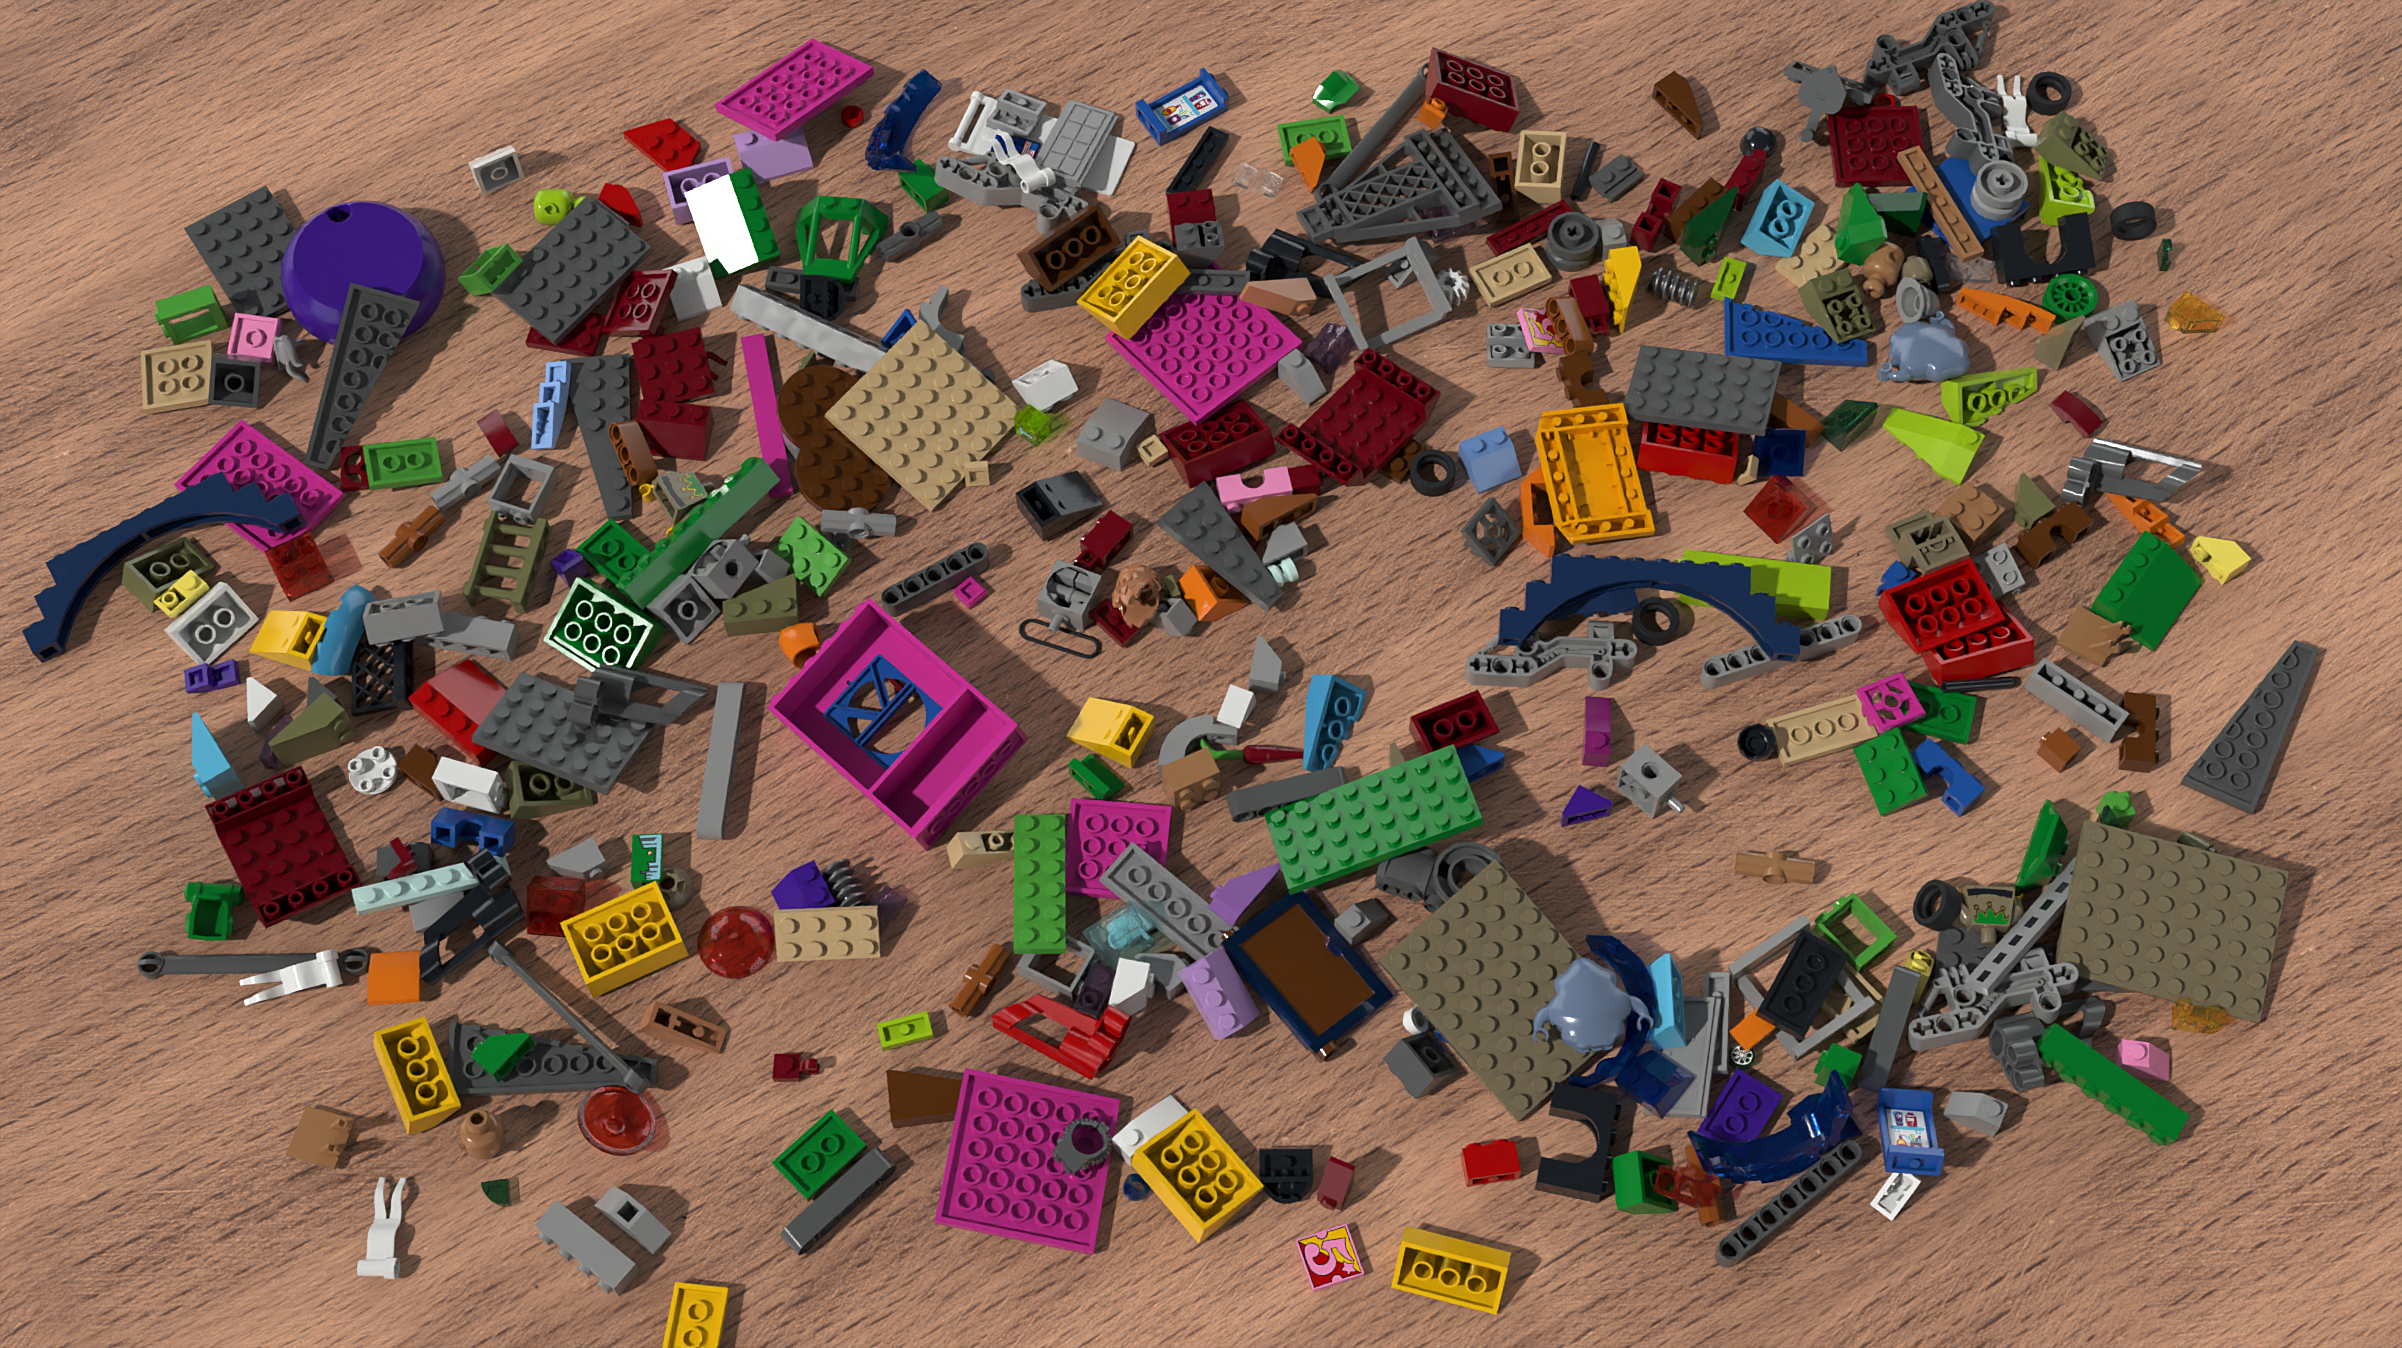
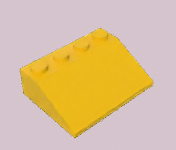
M1138 235L1076 302L1115 334L1129 340L1153 316V313L1168 300L1169 296L1183 284L1191 273L1176 254Z
M656 881L560 923L583 979L593 998L689 956Z
M1196 1108L1136 1149L1131 1161L1132 1167L1198 1243L1222 1227L1264 1188L1259 1179Z

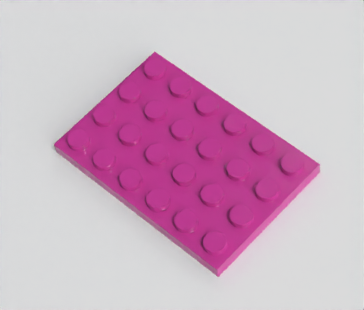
M812 38L715 104L716 112L778 142L854 88L864 83L874 75V70L872 66Z
M242 419L174 484L175 488L182 492L187 487L204 481L210 475L223 471L235 491L246 484L256 482L268 502L278 495L289 492L297 503L307 525L286 536L259 526L223 523L277 564L346 498L343 492Z

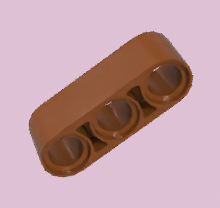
M1572 296L1548 298L1545 305L1546 313L1565 355L1568 356L1585 350L1588 355L1592 354L1594 341L1576 300Z
M1778 392L1775 393L1768 425L1800 447L1809 448L1824 431L1823 425Z
M629 420L610 424L609 437L629 484L637 486L644 483H652L658 476V469L638 422Z

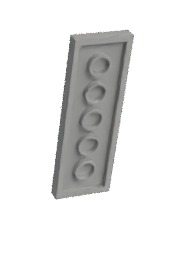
M1133 842L1099 879V882L1196 961L1220 948V944L1223 942L1221 937L1229 929L1233 928L1235 932L1240 930L1235 925L1233 927L1210 910L1208 908L1210 904ZM1230 950L1226 954L1232 963L1236 956Z

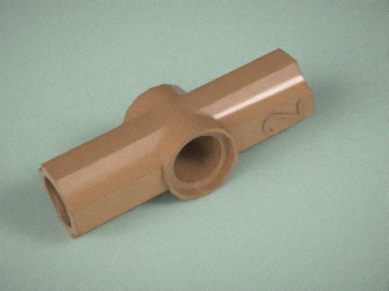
M1774 851L1765 854L1737 852L1735 874L1759 877L1764 882L1770 884H1782L1785 881L1808 885L1813 883L1815 862L1787 858L1785 854Z

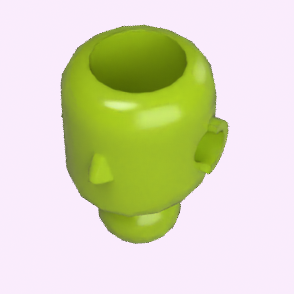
M541 189L534 198L535 218L542 225H552L555 227L586 196L575 199L573 193L567 189Z

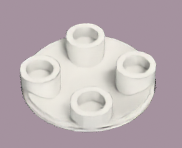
M375 746L372 749L363 751L348 763L350 783L362 794L375 795L384 792L396 780L398 774L396 758L381 746Z

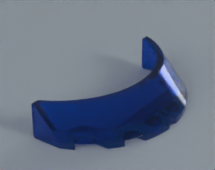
M925 69L920 70L905 83L903 92L887 106L883 112L885 114L884 118L873 129L865 151V160L868 161L867 165L871 169L898 173L917 172L918 167L903 155L904 148L919 117L942 88V83Z
M1586 935V942L1590 950L1602 957L1614 968L1621 978L1627 994L1639 998L1646 1005L1649 1016L1653 1019L1654 1023V1010L1656 1008L1655 989L1651 976L1641 958L1613 936ZM1631 1011V1015L1627 1019L1625 1040L1616 1057L1601 1060L1591 1075L1569 1076V1084L1588 1088L1612 1077L1625 1068L1645 1045L1651 1032L1649 1022L1642 1020L1640 1022L1641 1031L1637 1029V1021L1640 1016L1637 1012Z
M1835 1069L1831 1071L1823 1093L1812 1108L1796 1122L1781 1131L1763 1138L1741 1142L1714 1140L1697 1134L1692 1130L1688 1131L1687 1134L1703 1170L1710 1175L1713 1173L1720 1177L1731 1179L1732 1183L1744 1184L1745 1181H1761L1762 1184L1786 1179L1792 1174L1800 1173L1821 1160L1820 1155L1830 1145L1835 1146L1842 1137L1840 1132L1846 1124L1848 1116H1852L1853 1104L1840 1075Z

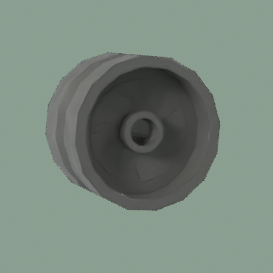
M1566 212L1553 219L1548 228L1545 247L1546 257L1549 262L1557 269L1566 272H1578L1586 269L1593 262L1597 250L1599 233L1595 222L1587 215L1578 212Z

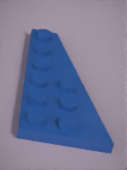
M1724 296V355L1792 364L1866 367V341L1854 338L1837 344L1826 331H1823L1822 327L1815 326L1813 328L1804 325L1803 321L1769 310L1763 312L1754 309L1753 305L1747 303L1741 305L1732 302L1731 298Z

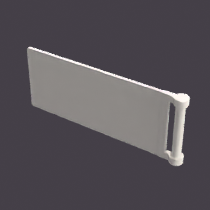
M974 91L970 97L971 102L954 137L949 140V149L974 155H984L988 151L995 152L993 146L988 141L980 138V136L985 135L997 139L1007 155L1008 152L1004 139L997 135L994 129L986 127L987 119L995 110L997 100L984 96L981 92ZM984 104L985 107L967 144L963 143L964 135L978 106ZM1043 114L1036 129L1029 138V142L1039 144L1033 158L1034 160L1058 120L1057 118ZM1109 135L1082 188L1110 197L1113 196L1133 152L1135 143ZM1016 137L1012 138L1017 152L1021 154L1025 141L1015 139Z

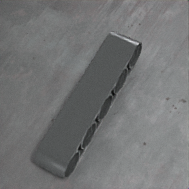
M980 542L972 543L887 587L881 593L883 610L891 617H898L960 585L970 576L975 577L983 573L990 565L987 547ZM977 556H982L981 559H974ZM955 567H961L960 570H952ZM934 578L940 579L938 581H931ZM913 589H918L917 592H910ZM897 600L896 603L889 604L890 601Z
M1337 766L1236 790L1226 796L1232 821L1244 822L1265 817V813L1320 795L1349 782L1344 767Z
M1895 964L1856 1085L1857 1087L1878 1094L1880 1088H1885L1921 972Z
M879 1147L872 1149L790 1222L782 1231L781 1237L799 1256L805 1254L895 1172L897 1166Z

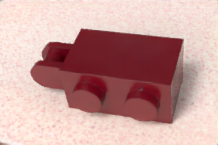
M1763 149L1754 150L1751 156L1745 154L1724 186L1728 190L1735 186L1739 188L1734 207L1737 211H1742L1762 180L1765 168L1764 160L1767 155Z
M1597 274L1570 279L1568 295L1576 300L1592 338L1596 339L1598 335L1609 336L1608 321L1609 316L1612 315V306L1610 301L1605 299L1603 282H1599Z
M1109 510L1105 516H1100L1096 521L1095 527L1082 536L1080 540L1081 554L1076 558L1073 565L1093 572L1097 566L1104 570L1134 537L1133 524L1112 510Z

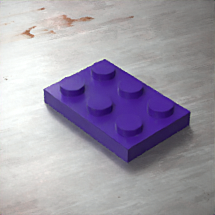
M1737 1068L1696 1134L1740 1162H1743L1780 1103L1783 1095Z

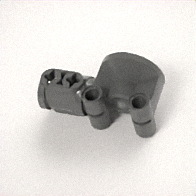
M1461 842L1445 849L1438 858L1434 850L1423 846L1380 862L1375 878V886L1383 892L1413 902H1419L1422 898L1426 897L1423 907L1427 911L1434 913L1460 890L1457 887L1460 882L1470 881L1494 859L1504 869L1505 867L1496 852L1480 843Z

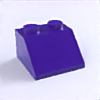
M814 860L791 870L771 891L779 910L836 907L835 901Z

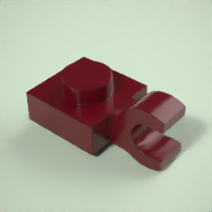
M800 1053L774 1054L772 1079L774 1082H800L801 1074L819 1075L820 1064L814 1058L802 1061Z

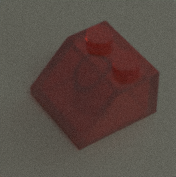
M1775 475L1769 479L1743 512L1776 544H1779L1801 527L1818 506L1785 475Z

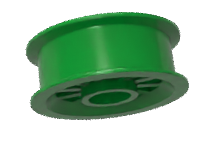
M2063 274L2055 277L2048 284L2042 299L2043 310L2056 315L2054 323L2060 325L2081 315L2086 318L2092 316L2098 302V293L2094 285L2086 278L2076 274Z

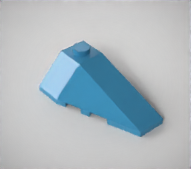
M1312 675L1306 697L1304 770L1315 772L1331 767L1338 755V747L1343 740L1348 738L1350 734L1348 730L1353 722H1357L1361 716L1367 691L1334 675Z

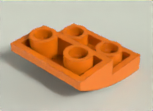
M421 950L371 953L367 983L368 1005L420 1002L423 988V980L421 979L419 969Z

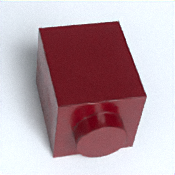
M1309 464L1288 468L1293 490L1292 495L1315 493L1317 496H1320V487L1324 486L1322 472L1317 471V467Z

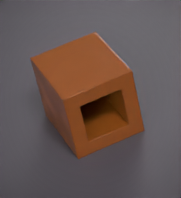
M2058 727L2053 733L2048 731L2040 739L2039 743L2041 746L2037 754L2060 773L2077 757L2082 747Z

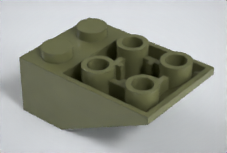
M2064 110L2043 125L2034 147L2050 164L2099 181L2103 179L2111 157L2108 149L2100 145L2089 131L2084 130L2077 123L2076 119L2068 115Z
M1848 267L1810 279L1797 290L1806 311L1837 344L1876 331Z

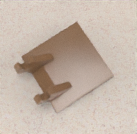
M2078 605L2056 645L2102 667L2110 654L2119 652L2120 644L2117 643L2116 646L2114 644L2121 635L2129 634L2131 626L2123 627V621L2112 623Z
M306 1106L286 1156L336 1170L356 1120Z

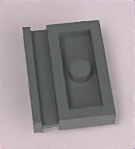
M1620 154L1589 177L1588 184L1602 197H1606L1611 204L1642 181L1644 173H1640L1632 162Z

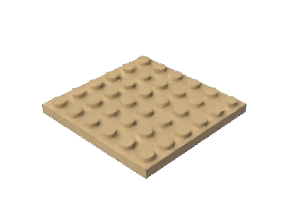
M920 319L825 414V418L932 512L965 478L964 462L981 461L1026 413Z

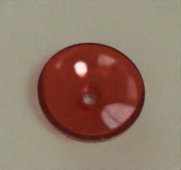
M746 906L727 907L714 913L703 924L698 935V952L703 964L715 975L727 979L745 978L761 970L771 958L775 946L774 931L768 919L759 911ZM732 933L738 934L735 938H729Z
M606 1085L592 1090L584 1097L578 1109V1125L585 1139L598 1150L610 1155L629 1156L642 1151L649 1145L656 1131V1117L650 1104L640 1094L633 1093L623 1086Z

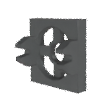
M1494 497L1488 498L1460 531L1466 538L1464 546L1472 548L1470 553L1477 557H1482L1489 566H1494L1522 533ZM1489 514L1490 518H1495L1497 520L1495 522H1490L1485 515ZM1478 522L1484 527V536L1480 541L1476 533ZM1491 525H1495L1498 530L1495 538L1490 537L1488 533ZM1502 528H1505L1504 538L1502 537ZM1490 541H1496L1500 546L1494 550L1485 548Z

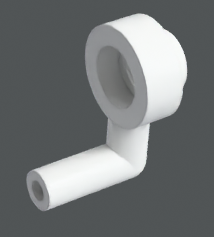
M1417 1007L1405 1011L1403 1016V1025L1411 1034L1416 1035L1428 1029V1019Z

